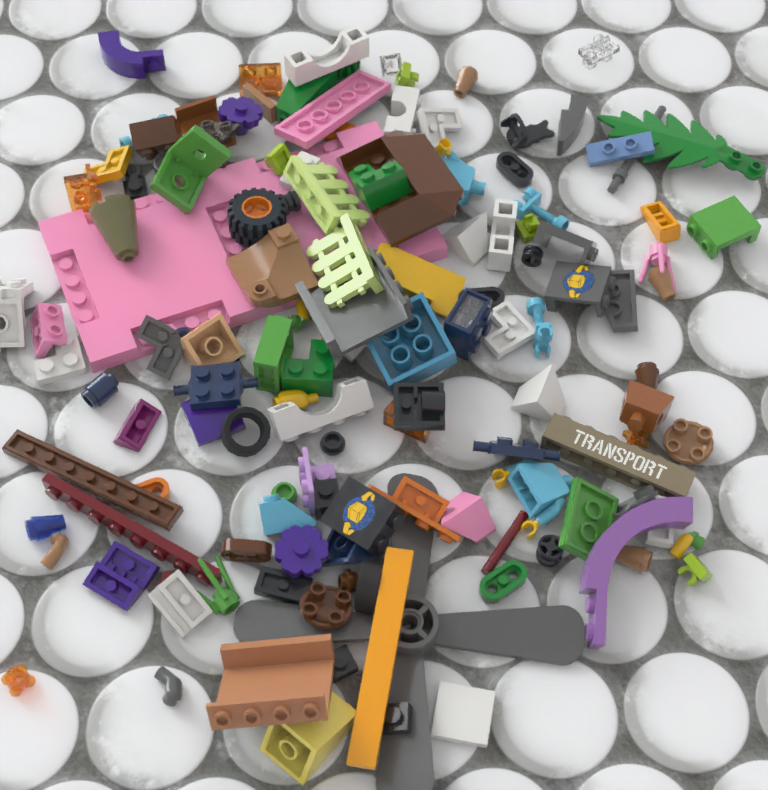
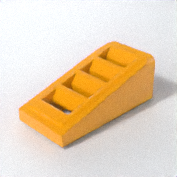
M661 201L640 207L642 215L658 242L665 244L680 238L681 225Z

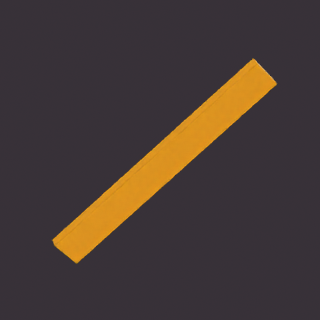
M387 547L347 756V766L376 770L414 550Z

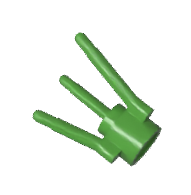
M215 555L214 558L218 568L221 569V574L227 588L220 585L203 559L199 558V565L217 591L212 596L213 602L198 590L196 591L213 610L215 615L220 612L223 616L232 613L240 605V596L235 591L219 555Z

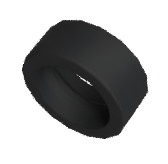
M241 407L228 414L221 426L220 436L223 445L230 453L240 457H249L256 455L266 446L270 438L271 427L268 419L261 411L252 407ZM249 418L258 425L260 437L255 444L242 446L232 438L231 427L237 419Z
M363 561L355 593V612L374 615L384 564Z

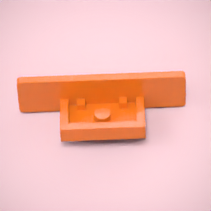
M403 476L393 496L388 495L371 484L368 485V488L397 504L406 512V515L416 519L414 524L426 531L429 528L439 533L437 537L448 544H451L452 541L455 543L460 542L462 537L438 524L450 503L448 500L406 476Z

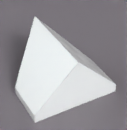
M487 211L452 227L442 236L448 246V250L472 267L488 254Z
M553 363L519 387L511 410L546 422H550L554 413L562 415L566 403Z

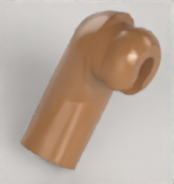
M55 532L51 536L50 543L53 546L40 562L50 570L53 569L62 557L69 544L68 537L62 535L61 532Z

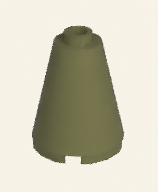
M109 195L105 197V202L99 204L96 201L89 209V214L115 258L122 262H131L139 253L136 204L134 199H130L129 195Z

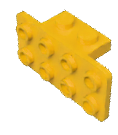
M385 242L381 243L376 254L380 252L386 262L384 267L389 266L395 276L393 281L398 280L404 290L402 295H408L411 298L423 292L433 312L447 318L458 301V295L466 282L465 278L399 248H391Z

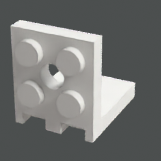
M0 278V317L6 322L5 328L0 329V347L27 346L24 297L34 291L33 282H26V278H13L8 282H2Z

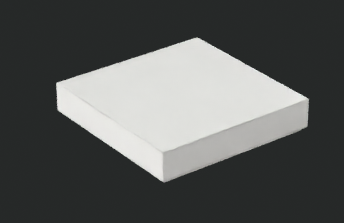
M440 681L431 738L487 748L495 691Z

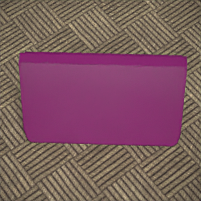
M141 398L134 404L113 443L139 452L162 411Z

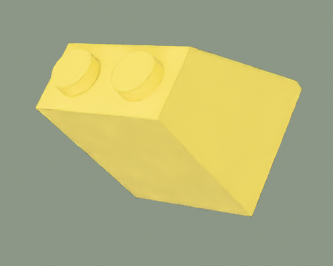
M331 691L328 720L270 725L267 728L260 750L303 786L351 731L356 710Z

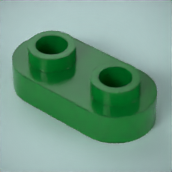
M510 560L483 577L479 585L480 597L488 603H498L522 587L527 578L525 565L519 561ZM509 575H516L517 579H511ZM493 588L496 590V593L491 594L488 592V589Z

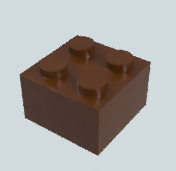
M173 115L129 124L134 151L142 158L145 157L146 160H152L159 153L168 151L183 136L181 125Z

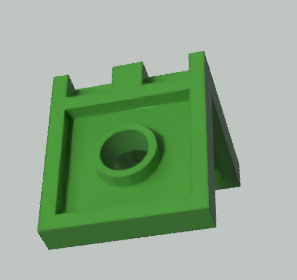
M195 124L168 149L149 188L188 214L192 210L206 178L230 159L233 152ZM174 178L178 179L181 182L182 187H179L175 183Z

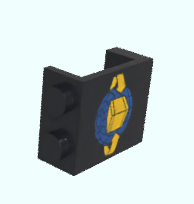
M349 476L320 521L378 558L387 549L389 540L394 532L403 524L406 512L394 502Z

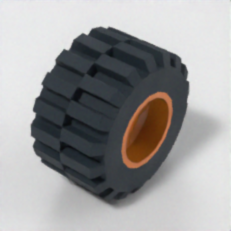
M256 187L251 188V190L245 189L242 190L241 194H235L234 199L229 201L227 209L229 232H231V237L236 239V243L239 245L244 244L246 248L251 247L268 234V230L286 224L285 202L279 194L275 195V192L272 190L266 191V188L256 189Z

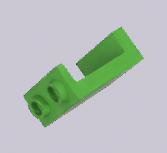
M734 195L691 214L686 230L689 236L694 238L700 245L702 251L713 260L717 258L719 250L745 239L749 244L756 241L762 226Z

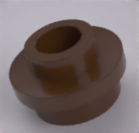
M344 569L343 573L338 576V588L340 590H347L350 593H356L358 574L356 571Z

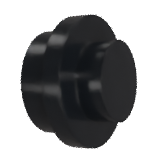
M335 431L327 432L321 438V450L330 456L339 455L345 449L344 437Z

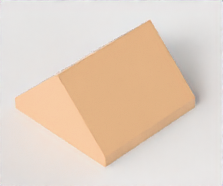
M221 313L216 314L180 339L184 359L191 366L230 363L245 354Z

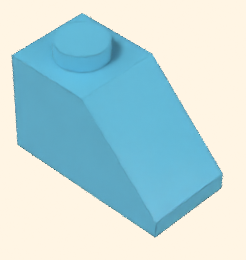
M278 494L264 496L263 501L258 502L264 535L281 533L293 525H297L300 528L306 525L317 526L316 520L284 497L279 498Z

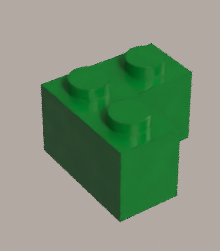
M396 161L385 163L376 171L369 164H362L356 166L353 171L348 173L356 196L370 212L412 193L404 168Z
M311 339L309 359L284 358L283 391L299 389L307 394L317 393L318 397H332L335 360L324 340Z

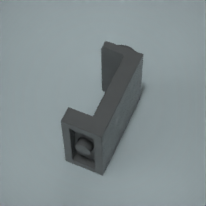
M544 221L540 222L532 241L547 248L551 237L555 236L582 247L584 252L580 262L584 264H589L590 261L594 262L599 252V249L596 248L597 243Z

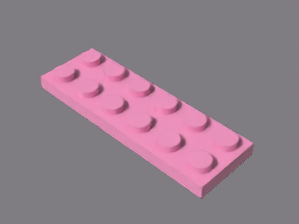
M358 70L274 127V134L302 148L309 149L390 92L391 83Z

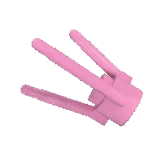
M661 242L653 243L649 247V254L645 255V262L638 282L639 284L643 283L649 263L656 267L659 266L660 273L665 272L664 268L666 266V269L670 270L675 292L676 286L670 257L668 256V247Z

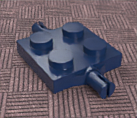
M240 362L191 366V378L188 385H174L173 392L174 396L189 394L191 410L241 406V395L244 389L259 388L258 377L243 379Z
M497 436V441L491 440L488 443L474 440L473 451L540 459L541 461L553 460L559 462L561 451L542 448L537 443L538 441L522 439V444L513 443L512 438Z

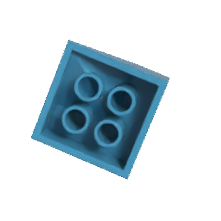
M423 292L410 298L414 307L410 310L414 318L413 320L366 343L392 395L393 382H420L457 363L456 352Z

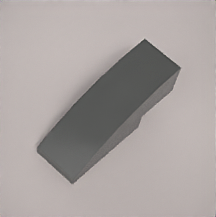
M571 95L569 109H561L557 156L564 154L580 133L584 122L588 96Z

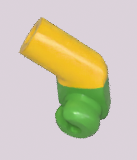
M302 300L296 302L297 314L291 315L292 318H290L293 321V330L295 331L300 330L310 320L309 313Z
M695 531L682 534L669 551V554L680 560L689 547L693 546L696 550H700L705 543V538L699 536V533Z

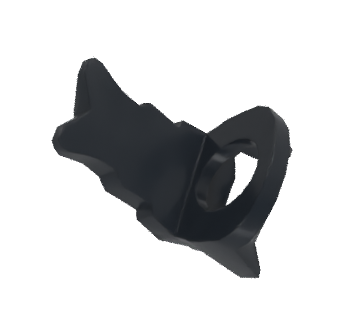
M513 113L511 116L500 121L501 127H509L506 138L513 148H527L531 144L540 142V140L555 136L554 131L547 128V120H543L537 125L525 126L521 117L517 113Z

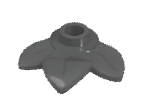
M652 485L633 492V498L618 504L617 508L622 510L618 513H612L614 517H621L629 510L643 503L655 500V496L659 494L658 490H654Z

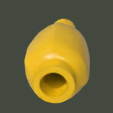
M294 389L281 391L277 397H273L272 403L273 406L292 401L300 410H305L309 404L318 403L319 398L317 393L307 394L302 390Z

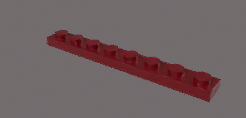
M48 472L43 477L42 482L45 487V493L55 501L59 499L65 502L66 506L76 513L80 511L86 514L87 518L97 525L101 523L107 526L114 535L118 537L122 535L128 538L135 547L149 550L159 561L163 562L166 560L170 562L182 574L189 573L193 575L201 585L214 587L199 565L198 556ZM203 560L221 584L223 581L221 569Z

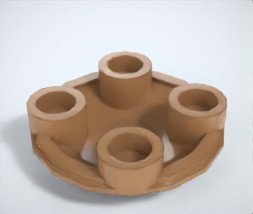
M680 418L675 420L673 425L665 432L663 445L672 459L683 464H698L706 460L713 451V432L709 427Z

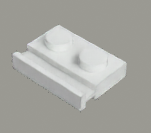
M179 569L147 594L148 598L181 637H184L186 633L213 612Z

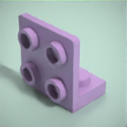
M302 447V457H298L300 485H302L304 508L309 507L310 516L314 517L313 481L336 478L334 464L310 466L307 447Z

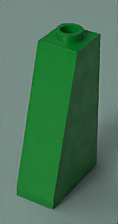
M337 70L297 87L289 79L276 105L277 123H281L337 85Z

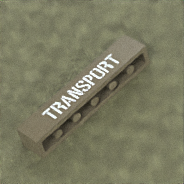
M556 413L553 414L540 444L546 450L561 451L560 457L635 490L652 485L654 490H658L659 496L686 497L696 476V472L686 466L677 465L660 455L646 452L636 445L627 444L615 436L606 435L591 426L582 425L567 416H561Z

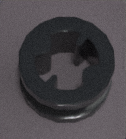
M528 245L523 250L521 261L526 266L538 267L542 262L544 252L538 246Z

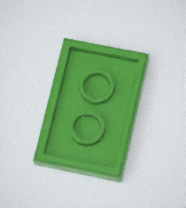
M579 477L574 478L570 488L558 547L586 561L595 542L615 522L616 517L612 513H617L619 499Z

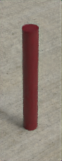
M523 510L519 512L481 569L485 576L495 569L521 530L522 524L529 517L527 512Z

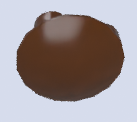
M314 582L311 584L310 589L300 598L299 610L301 616L308 624L316 628L327 630L339 628L346 624L352 616V595L347 590H340L334 586Z

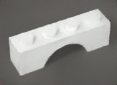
M359 25L341 31L335 43L324 52L310 54L301 47L284 54L285 74L294 86L297 87L369 57V36Z
M357 376L337 383L332 401L319 411L306 412L300 410L292 401L267 408L275 436L280 441L291 442L298 439V435L305 432L309 434L316 433L322 430V426L327 424L337 425L343 423L345 418L349 416L359 417L368 413L367 410L374 408L366 379Z

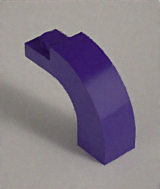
M119 30L98 32L103 61L116 74L127 78L146 79L145 73L166 71L163 49L132 51L121 44Z

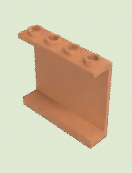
M331 634L221 644L220 654L224 667L216 702L206 704L211 731L328 720L336 658Z

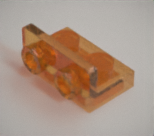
M281 63L239 64L240 97H243L242 86L247 82L266 97L282 95Z
M90 163L85 164L86 173L64 177L72 212L83 209V212L87 213L93 203L102 201L100 187L95 188V185H99L96 171L91 172Z

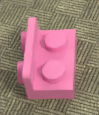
M38 302L29 321L35 358L44 359L48 351L52 350L53 345H66L67 335L62 306Z

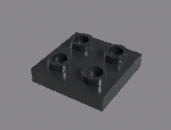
M393 382L394 431H445L444 382Z

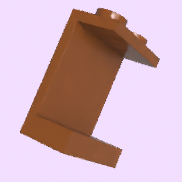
M215 95L174 109L183 135L196 124L227 148L237 144L235 129L227 127L226 123L219 120Z

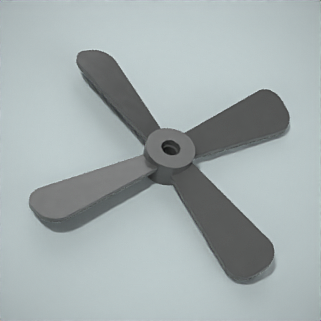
M400 473L393 476L387 487L388 495L393 496L403 476H406L438 495V491L431 481L422 476L408 473ZM406 515L401 527L391 537L392 548L414 550V558L388 703L409 702L412 705L411 733L382 736L376 790H433L435 776L423 657L427 656L434 646L566 666L578 660L585 645L583 618L577 610L566 605L438 614L435 607L425 599L434 530L429 528L426 531L414 524L416 519L409 515ZM251 600L242 604L237 609L233 630L235 637L240 642L331 634L333 643L369 641L374 615L352 612V616L346 624L339 628L327 630L308 624L301 616L299 605ZM412 624L416 626V628L413 630H407L403 627V625Z

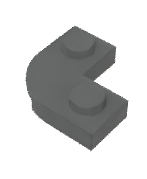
M146 315L136 337L157 347L146 369L170 380L183 353L181 337L172 327Z

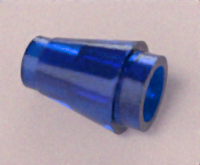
M63 514L32 516L30 520L25 521V528L29 541L36 540L39 542L55 532L65 530L66 523Z

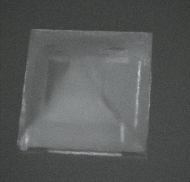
M400 53L380 56L382 77L397 75L402 66Z

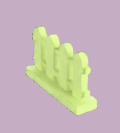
M291 155L283 174L325 234L333 233V229L337 225L343 227L340 217L346 213L360 227L365 226L370 218V214L365 210L356 208L359 199L355 195L345 193L348 184L344 180L335 179L338 172L336 167L325 165L324 162H319L318 165H307L301 160L299 155Z
M348 213L340 217L343 227L339 228L337 226L333 229V233L323 239H315L313 245L309 246L306 250V254L311 260L319 258L312 266L315 274L318 276L325 274L319 280L318 286L324 292L332 290L324 299L329 308L345 306V301L359 293L362 296L369 287L376 294L385 290L360 230ZM338 246H340V248L334 250L333 252L329 253L328 255H325V254H327L328 252H330V251H332L333 249H335V248H337ZM346 262L344 265H342V266H340L339 268H337V269H335L334 271H332V269H334L335 267H337V266L341 265L342 263ZM353 277L352 280H350L349 282L345 283L344 285H342V286H340V287L338 288V285L342 284L343 282H345V281H347V280H349L350 278Z

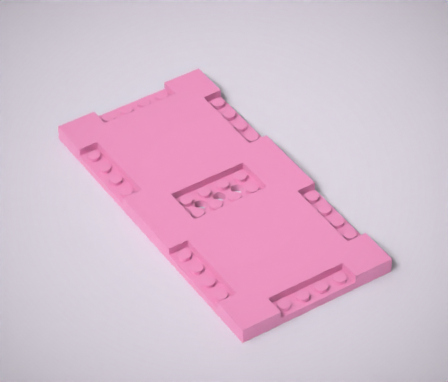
M374 121L337 132L336 139L314 145L309 149L297 150L290 154L298 155L300 151H304L321 158V162H324L325 165L336 167L338 172L335 179L347 182L348 188L345 193L356 196L352 184L336 158L382 137L384 134L377 122ZM254 157L220 167L206 178L197 200L188 214L157 193L134 199L136 204L139 253L131 262H122L115 258L93 223L90 214H84L83 209L38 222L93 373L154 354L157 349L156 346L136 337L146 315L172 327L174 330L181 327L194 330L216 314L221 313L231 329L296 307V302L301 300V298L272 308L250 304L226 264V258L247 249L244 245L236 243V239H233L231 232H229L227 210L229 201L234 199L235 194H241L242 190H251V188L255 187L256 189L266 188V191L272 190L275 192V195L287 194L288 189L279 186V179L282 175H275L272 168L267 167L265 161L256 163ZM176 180L175 183L179 187H182L181 182L179 180ZM300 199L301 210L298 212L291 211L286 216V224L290 223L298 236L302 250L312 269L313 264L319 258L311 260L307 256L306 250L309 246L313 245L315 239L321 240L327 235L308 213L307 207ZM359 200L356 208L367 211L370 214V218L364 227L356 225L360 230L365 245L367 247L372 246L374 251L377 252L381 243H389L374 221L371 212ZM437 226L394 246L431 263L447 258L448 246ZM337 248L333 249L332 251L328 252V253L325 254V255H328L329 253L333 252V251L336 250ZM313 271V273H314L315 277L317 278L318 282H319V280H320L322 277L325 276V274H324V275H321V276H318V275H316L315 272Z

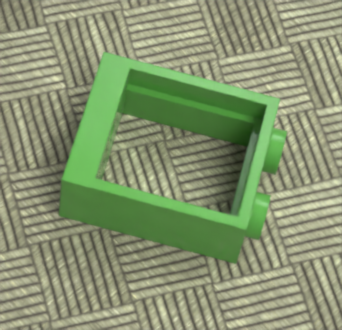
M268 315L253 360L255 378L258 377L259 388L256 387V390L277 394L281 391L284 358H291L294 350L293 321L290 318Z

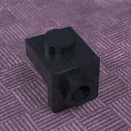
M337 478L313 481L316 520L322 518L339 492Z

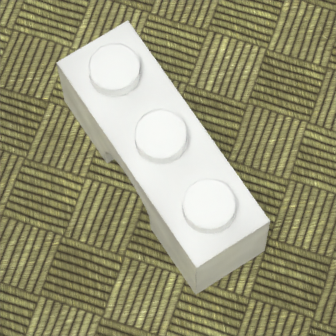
M395 85L391 99L392 116H387L384 135L394 130L416 133L414 126L419 124L417 110L423 106L420 88Z
M495 199L487 269L510 272L518 201Z

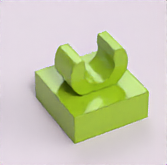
M403 62L396 75L395 85L415 87V82L419 80V74L411 72L412 64Z
M279 143L263 160L268 168H272L275 175H282L291 154L285 143Z
M533 213L524 215L523 220L515 222V230L523 244L533 241L540 224L537 217L533 216Z
M692 552L683 558L687 565L680 567L678 570L681 576L691 571L692 578L686 582L689 586L696 585L699 579L706 583L713 577V574L698 556Z

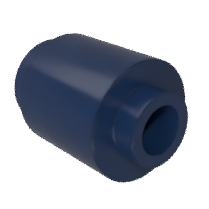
M101 373L84 387L81 396L91 408L100 407L119 391L117 387L119 383L112 374Z

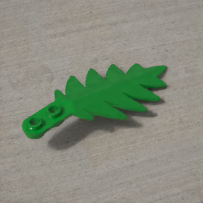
M647 110L643 112V122L626 111H621L620 117L611 115L597 116L600 122L614 128L608 134V138H619L651 131L653 145L656 146L654 148L655 154L646 155L642 160L643 163L661 160L678 154L668 164L667 169L681 168L705 160L701 168H707L721 162L727 169L738 171L751 181H756L765 174V167L761 162L729 147L721 135H717L716 139H714L704 127L694 120L690 123L689 132L684 124L670 113L666 116V126L659 118Z

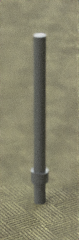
M660 105L654 115L661 120L666 112V107ZM636 158L626 159L622 166L615 171L612 176L613 180L607 188L609 193L614 194L620 184L625 182L628 177V171Z

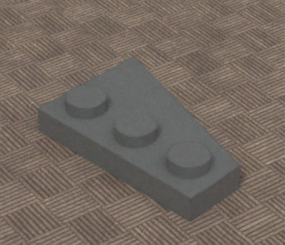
M634 269L612 270V276L616 277V285L614 291H610L609 308L604 310L606 318L614 333L638 332Z

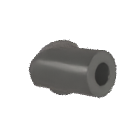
M161 666L154 677L165 685L166 694L162 697L163 703L169 707H174L177 701H180L182 698V682L172 672Z

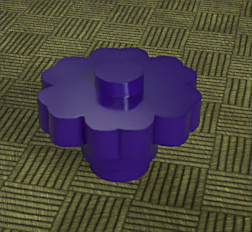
M229 97L223 100L222 105L218 107V116L221 122L227 124V127L235 129L236 136H244L249 129L259 126L263 110L261 105L254 104L253 99Z
M293 525L289 529L282 531V540L275 542L274 553L275 561L281 563L282 572L289 574L293 578H297L301 574L309 578L322 570V563L326 562L329 558L328 542L322 539L321 531L314 529L311 525H306L302 529L297 525Z

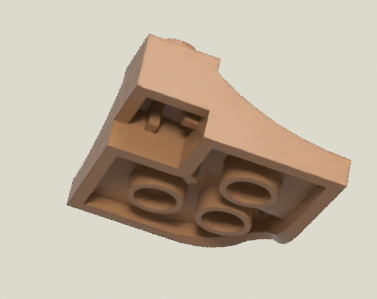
M290 223L268 230V234L246 250L226 258V264L243 295L250 304L255 306L272 308L299 299L300 296L294 284L302 280L309 292L320 288L318 280L302 250L299 238Z

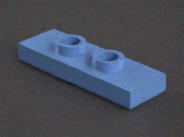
M651 131L586 144L589 167L655 154Z

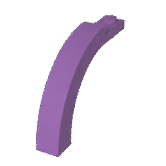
M665 497L643 503L617 519L595 542L584 564L579 587V594L589 595L585 602V612L588 613V623L585 625V640H587L588 649L598 650L606 645L608 581L614 561L621 549L630 539L647 531L664 528L684 530L693 523V497Z

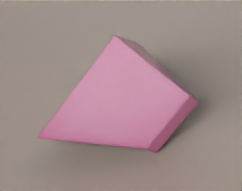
M464 491L449 501L450 503L442 515L441 525L473 540L475 544L496 531V526L482 497Z

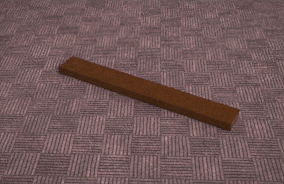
M18 429L2 447L4 453L45 473L49 472L70 485L167 531L172 529L184 512L182 506Z

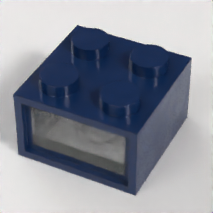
M465 288L444 321L443 328L456 352V356L468 361L472 353H477L481 345L480 340L482 336L486 337L492 326L489 321L493 315V309H491L492 298L469 288Z

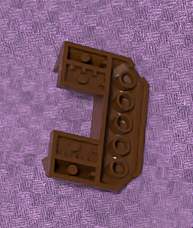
M394 130L336 158L350 183L351 180L348 173L353 171L358 165L369 164L376 171L385 163L396 161L404 168L412 193L371 211L374 221L391 248L454 218L458 202L462 200L464 195V189L425 134Z

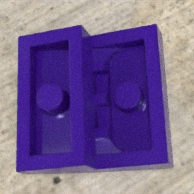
M190 400L180 403L198 447L221 439V426L228 414L237 409V406L191 410ZM242 418L237 419L233 423L231 435L246 429Z
M114 541L101 563L98 561L95 563L83 585L125 611H128L150 585L161 567L119 542Z

